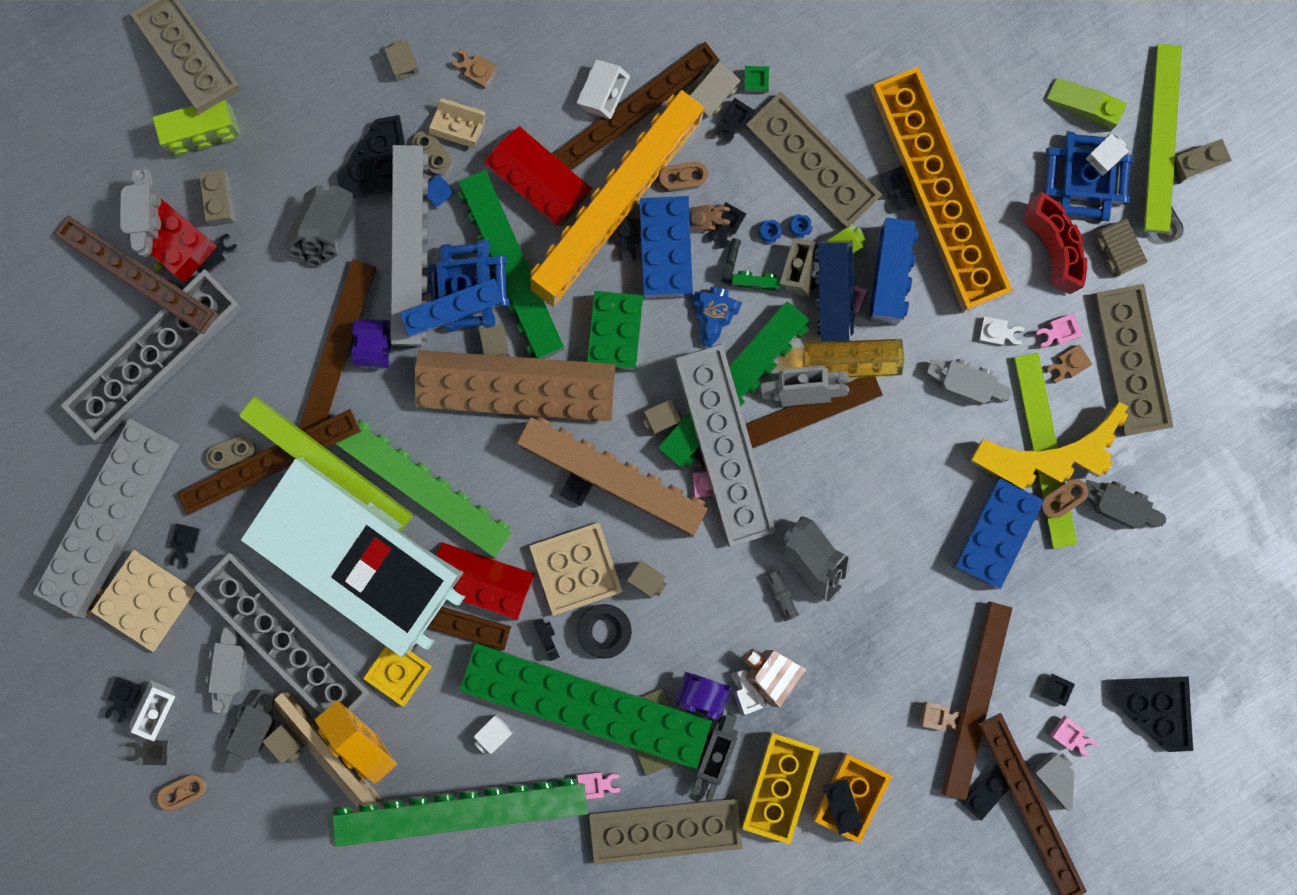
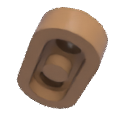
M700 162L669 165L663 168L660 173V183L664 189L669 191L698 188L703 186L708 179V170ZM698 172L700 178L695 180L691 177V174ZM668 176H675L676 181L674 183H670L667 180Z
M1078 479L1068 481L1046 496L1042 504L1044 513L1051 518L1063 516L1086 500L1088 496L1087 485ZM1074 487H1078L1081 490L1080 495L1077 497L1071 494V490ZM1053 501L1060 503V508L1056 511L1050 507Z
M193 774L162 788L157 797L159 806L166 811H173L201 798L207 790L206 781L202 776ZM193 782L198 784L196 792L191 790ZM170 793L176 796L174 802H170L168 799Z

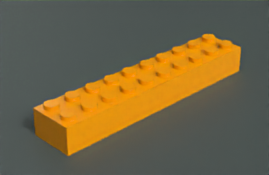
M919 66L873 84L871 89L872 96L900 163L912 186L911 189L963 313L1009 295L1013 289Z
M683 90L677 96L673 94L665 104L667 108L664 113H658L650 123L652 126L648 133L645 131L641 133L635 142L637 145L634 150H628L620 161L622 164L619 169L616 170L614 168L609 173L604 188H597L591 196L592 202L588 208L585 206L581 208L575 217L577 219L573 226L568 225L562 232L560 243L557 246L553 244L545 254L547 258L542 265L538 263L531 271L530 290L553 308L660 175L662 169L667 166L701 123L705 107Z

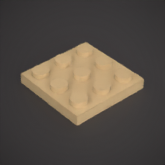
M599 522L529 546L553 616L623 593Z
M133 550L91 612L154 653L196 590L136 550Z

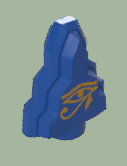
M710 287L709 293L699 291L694 293L693 304L697 307L696 317L701 322L700 336L703 346H713L719 339L722 328L730 325L732 317L739 313L742 302L730 298V291L726 289Z

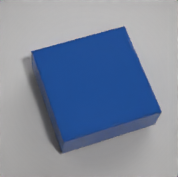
M437 174L428 183V195L425 196L439 209L455 194V191Z

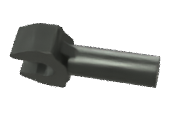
M736 238L731 240L721 282L727 284L731 282L741 240Z

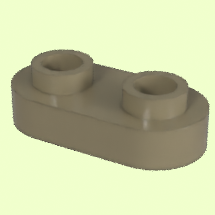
M429 131L418 132L414 136L412 143L413 146H421V140H429L428 145L423 146V152H428V169L434 175L439 174L442 176L447 174L452 166L449 154L437 138L429 134ZM437 158L443 159V163L439 166L434 163Z
M240 436L217 444L209 449L207 462L211 467L218 470L232 467L255 455V443L248 437ZM241 444L246 446V450L243 453L238 451V447ZM221 452L223 455L222 460L216 461L215 455Z

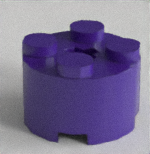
M354 320L352 358L355 368H389V354H391L392 345L391 339H388L387 334H390V320Z
M685 671L676 697V705L693 712L700 708L699 713L719 719V716L723 714L731 686Z

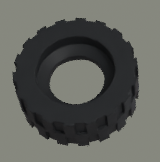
M609 604L596 605L588 609L581 617L577 628L578 639L584 650L588 654L602 659L612 658L622 653L628 646L632 634L631 623L627 615L618 607ZM601 619L611 620L617 628L615 639L607 644L596 641L592 633L594 624Z

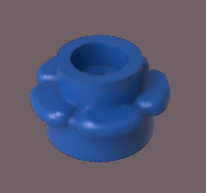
M797 214L792 217L788 228L791 233H794L795 237L803 238L811 233L812 221L808 216Z
M765 220L759 226L758 235L766 243H775L776 239H779L782 235L780 224L775 220Z

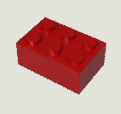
M161 198V205L158 206L161 228L158 230V238L153 239L151 255L185 283L217 246Z

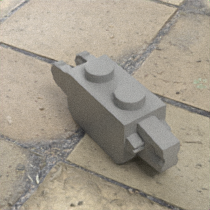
M148 169L133 170L131 185L125 186L121 190L120 229L130 237L132 250L145 258L152 253L153 239L158 238V230L161 228V221L158 216L161 196L153 187L151 172Z
M932 359L929 363L926 374L942 382L941 388L943 392L977 405L987 403L990 399L999 400L1003 403L1012 396V390L1008 386L1006 387L998 383V377L994 376V372L989 369L980 367L977 370L970 367L971 363L962 359L952 360L949 363Z
M824 366L783 369L779 372V379L761 383L763 400L775 399V401H781L782 407L831 402L833 397L848 395L849 387L843 383L848 381L849 374L841 371L828 372V368Z
M231 625L223 628L221 642L215 643V647H211L209 662H212L211 672L207 673L206 687H209L208 693H212V712L229 713L234 695L241 693L244 688L248 650L245 646L239 645L240 635Z

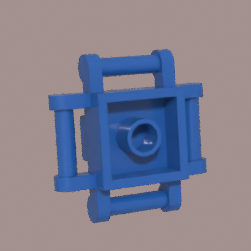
M1067 131L1065 148H1046L1048 162L1046 187L1043 189V193L1051 198H1061V206L1066 210L1064 213L1067 216L1100 218L1101 221H1109L1112 203L1118 205L1130 204L1128 186L1130 164H1133V155L1126 154L1117 162L1120 164L1118 194H1114L1116 164L1102 176L1086 160L1095 149L1074 147V144L1099 146L1107 137L1077 135L1075 132ZM1060 157L1064 158L1062 189H1055L1057 158ZM1070 199L1083 202H1102V209L1070 206Z
M487 239L479 240L478 243L451 246L450 244L441 245V262L427 265L426 273L429 274L431 301L494 279L493 272H490V266H495L496 283L503 299V304L496 307L510 306L506 293L505 278L507 257H489L490 243ZM478 253L476 258L451 259L454 255ZM490 308L482 311V316L463 318L446 324L445 327L448 332L457 331L458 328L475 326L494 327L495 316L493 309Z

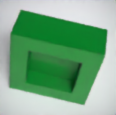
M745 66L744 92L768 93L769 66Z

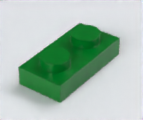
M738 271V274H733L731 287L776 292L781 290V278H777L776 274L763 273L762 276H752L753 273L750 271Z

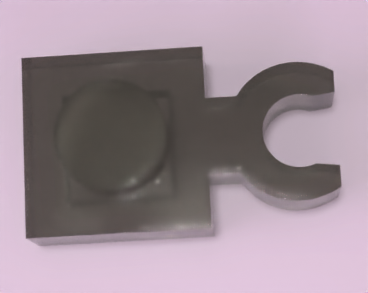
M144 739L143 746L136 742H129L125 745V747H133L135 749L134 756H126V761H135L142 757V765H169L170 740L151 741Z

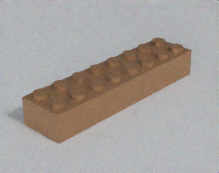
M419 350L415 364V407L612 421L616 364Z
M540 416L537 419L530 418L517 443L520 448L694 537L708 508L704 507V501L694 496L691 499L686 498L682 495L683 490L671 484L669 488L661 485L660 478L650 473L647 476L638 473L639 468L629 462H626L625 465L617 462V456L604 450L602 454L595 450L594 444L584 439L581 442L574 440L571 432L561 427L559 431L551 428V422Z

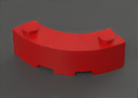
M1041 192L1029 200L1022 222L1037 232L1048 249L1052 265L1050 285L1068 294H1072L1083 288L1086 281L1087 257H1084L1082 247L1084 241L1077 225H1073L1069 217L1064 213L1066 210L1053 198Z

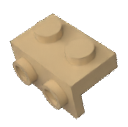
M439 98L437 111L429 127V134L475 148L484 128L485 112L475 107Z

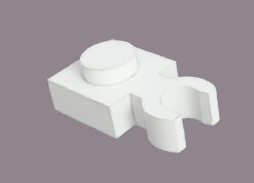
M984 316L979 341L1003 346L1004 341L1008 340L1010 344L1018 346L1022 341L1014 339L1013 333H1022L1024 328L1015 326L1010 329L1007 328L1008 321Z

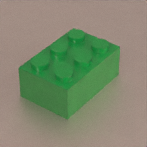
M594 291L587 362L616 364L615 370L636 372L643 295Z

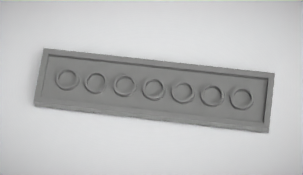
M723 344L674 358L728 546L733 547L776 533Z

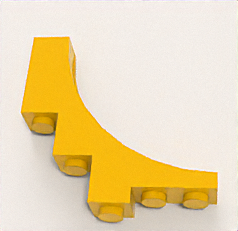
M1121 402L1115 403L1105 419L1090 433L1076 442L1058 449L1019 451L982 439L970 462L1023 490L1025 487L1030 488L1036 478V475L1033 474L1034 471L1041 473L1058 484L1070 479L1074 472V468L1071 467L1073 464L1096 477L1101 476L1102 473L1106 475L1113 463L1110 461L1113 454L1104 449L1105 447L1110 448L1116 438V435L1113 434L1117 426L1121 427L1126 421L1128 414L1125 412L1128 406Z

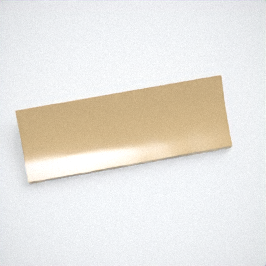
M290 691L281 693L274 699L275 703L272 709L358 809V804L374 803L377 806H384V800L367 780H363L357 774L355 767L350 769L341 759V755L337 758L329 750L328 745H330V742H326L319 735L318 730L320 727Z

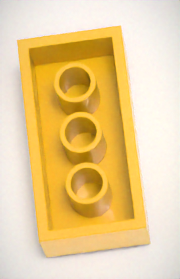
M770 732L741 825L743 830L789 845L791 844L820 751L819 747Z

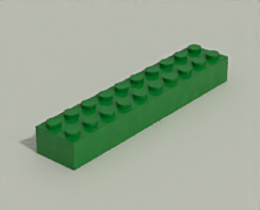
M475 643L460 688L461 692L695 769L698 767L712 723L710 719L479 643Z
M561 778L556 779L557 784L547 781L532 782L533 787L513 784L508 785V790L498 787L484 788V793L478 794V791L466 790L459 791V796L453 797V794L442 793L435 794L432 800L419 796L409 798L408 803H403V801L396 799L384 801V806H377L374 803L358 804L359 809L353 810L348 806L333 807V812L327 813L329 841L331 845L341 847L588 814L585 784L578 783L577 779Z

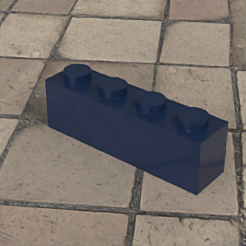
M853 240L822 241L818 243V247L815 249V260L819 262V271L816 272V285L819 286L820 294L816 299V307L820 311L817 333L821 335V341H851L855 338Z

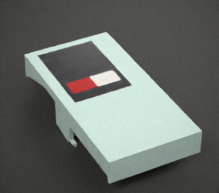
M304 457L295 459L241 541L402 657L409 653L416 643L429 650L435 640L428 638L424 631L446 599L459 606L466 597L453 589L463 572L398 531L397 529L402 525L383 510L377 508L371 502L368 506L306 462Z

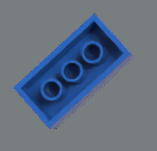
M689 196L640 198L644 299L693 297Z
M886 217L881 225L868 317L869 322L898 325L907 316L909 302L905 301V296L910 292L912 277H908V274L915 263V253L911 252L914 244H917L919 229H915V221Z
M1001 478L995 480L953 568L994 589H1001L1044 500Z

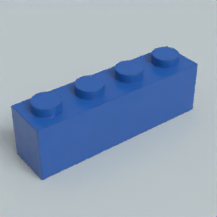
M494 278L403 311L400 315L407 334L411 338L503 304V299Z

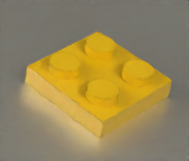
M386 646L363 679L399 705L405 707L433 666L412 651L401 657Z

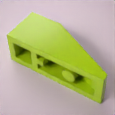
M1056 78L1046 99L1109 131H1112L1117 126L1128 104L1105 92L1060 78Z

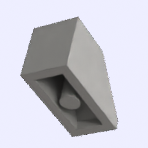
M1053 752L1032 773L1063 809L1070 811L1073 808L1075 772L1070 768L1073 764L1063 753L1059 755Z

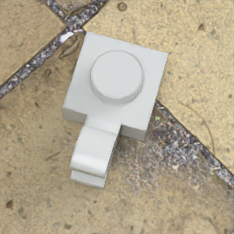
M746 669L731 673L732 680L739 689L734 691L733 695L741 716L766 707L761 695L746 679L748 674Z

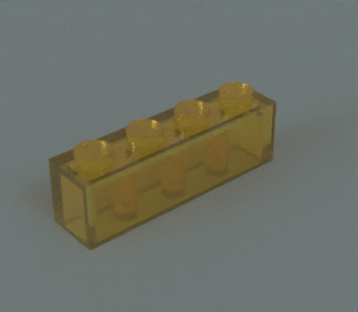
M902 339L804 343L803 367L824 366L828 368V372H846L849 374V378L898 376L903 373L905 358Z

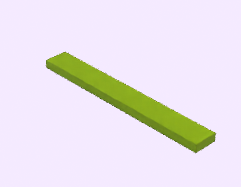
M1158 43L1156 46L1144 232L1163 234L1170 232L1182 46Z
M1039 353L1014 357L1032 451L1058 449ZM1037 472L1043 500L1065 484V480L1058 484ZM1053 501L1050 505L1051 509L1054 511L1058 510L1060 503ZM1071 510L1059 518H1051L1045 514L1052 549L1078 544Z
M256 395L253 396L239 414V417L295 459L304 457L306 462L368 506L371 502L377 508L383 510L402 525L397 529L398 531H401L413 517L410 511Z

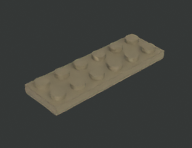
M152 0L130 13L133 21L198 115L241 90L236 79L179 0Z
M781 91L746 124L745 127L845 229L858 220L882 196Z
M1144 284L1095 293L1116 402H1121L1128 406L1125 412L1128 414V417L1122 425L1123 436L1174 427Z
M737 798L589 814L594 865L743 849Z

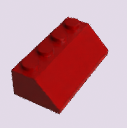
M518 126L504 138L484 161L489 168L557 226H563L593 190L591 186L521 126Z
M443 542L441 543L436 556L463 572L453 587L456 592L466 596L463 602L520 620L535 573Z

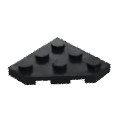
M400 115L375 119L363 140L361 139L348 162L337 174L339 187L353 193L354 198L393 191V145H406Z
M1189 676L1113 679L1114 704L1166 752L1194 751Z

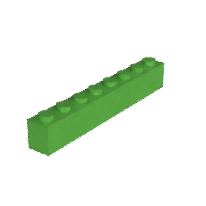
M361 419L358 422L362 432L336 444L494 558L499 555L513 535L509 532L511 527L501 519L495 522L488 516L491 512L480 504L475 508L468 503L471 500L470 497L460 490L457 494L449 489L451 485L440 476L437 480L429 475L431 469L421 462L417 465L409 460L411 455L400 447L397 451L389 446L391 441L379 433L376 437L369 431L372 427Z

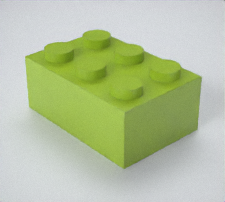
M226 99L199 115L193 106L152 117L160 145L170 155L175 157L186 155L188 150L195 148L198 150L208 149L212 146L211 144L216 142L229 143L234 141L235 137L241 136L233 108Z

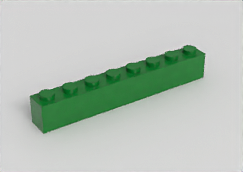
M486 170L458 181L461 189L457 191L462 203L468 202L471 209L467 212L472 225L477 224L481 231L477 234L478 239H487L490 243L489 257H507L505 278L506 290L510 297L509 308L511 313L517 312L520 321L516 322L521 335L526 334L530 343L526 344L531 358L536 356L537 359H546L564 351V345L544 300L530 290L531 271Z
M788 301L785 302L729 366L740 407L745 403L743 400L744 396L748 392L753 394L761 385V382L758 380L764 374L769 376L776 368L777 364L775 361L779 356L785 357L791 351L793 340L796 337L801 339L809 330L807 327L809 319ZM690 413L686 415L658 447V450L679 469H682L684 465L688 468L697 458L695 452L699 448Z

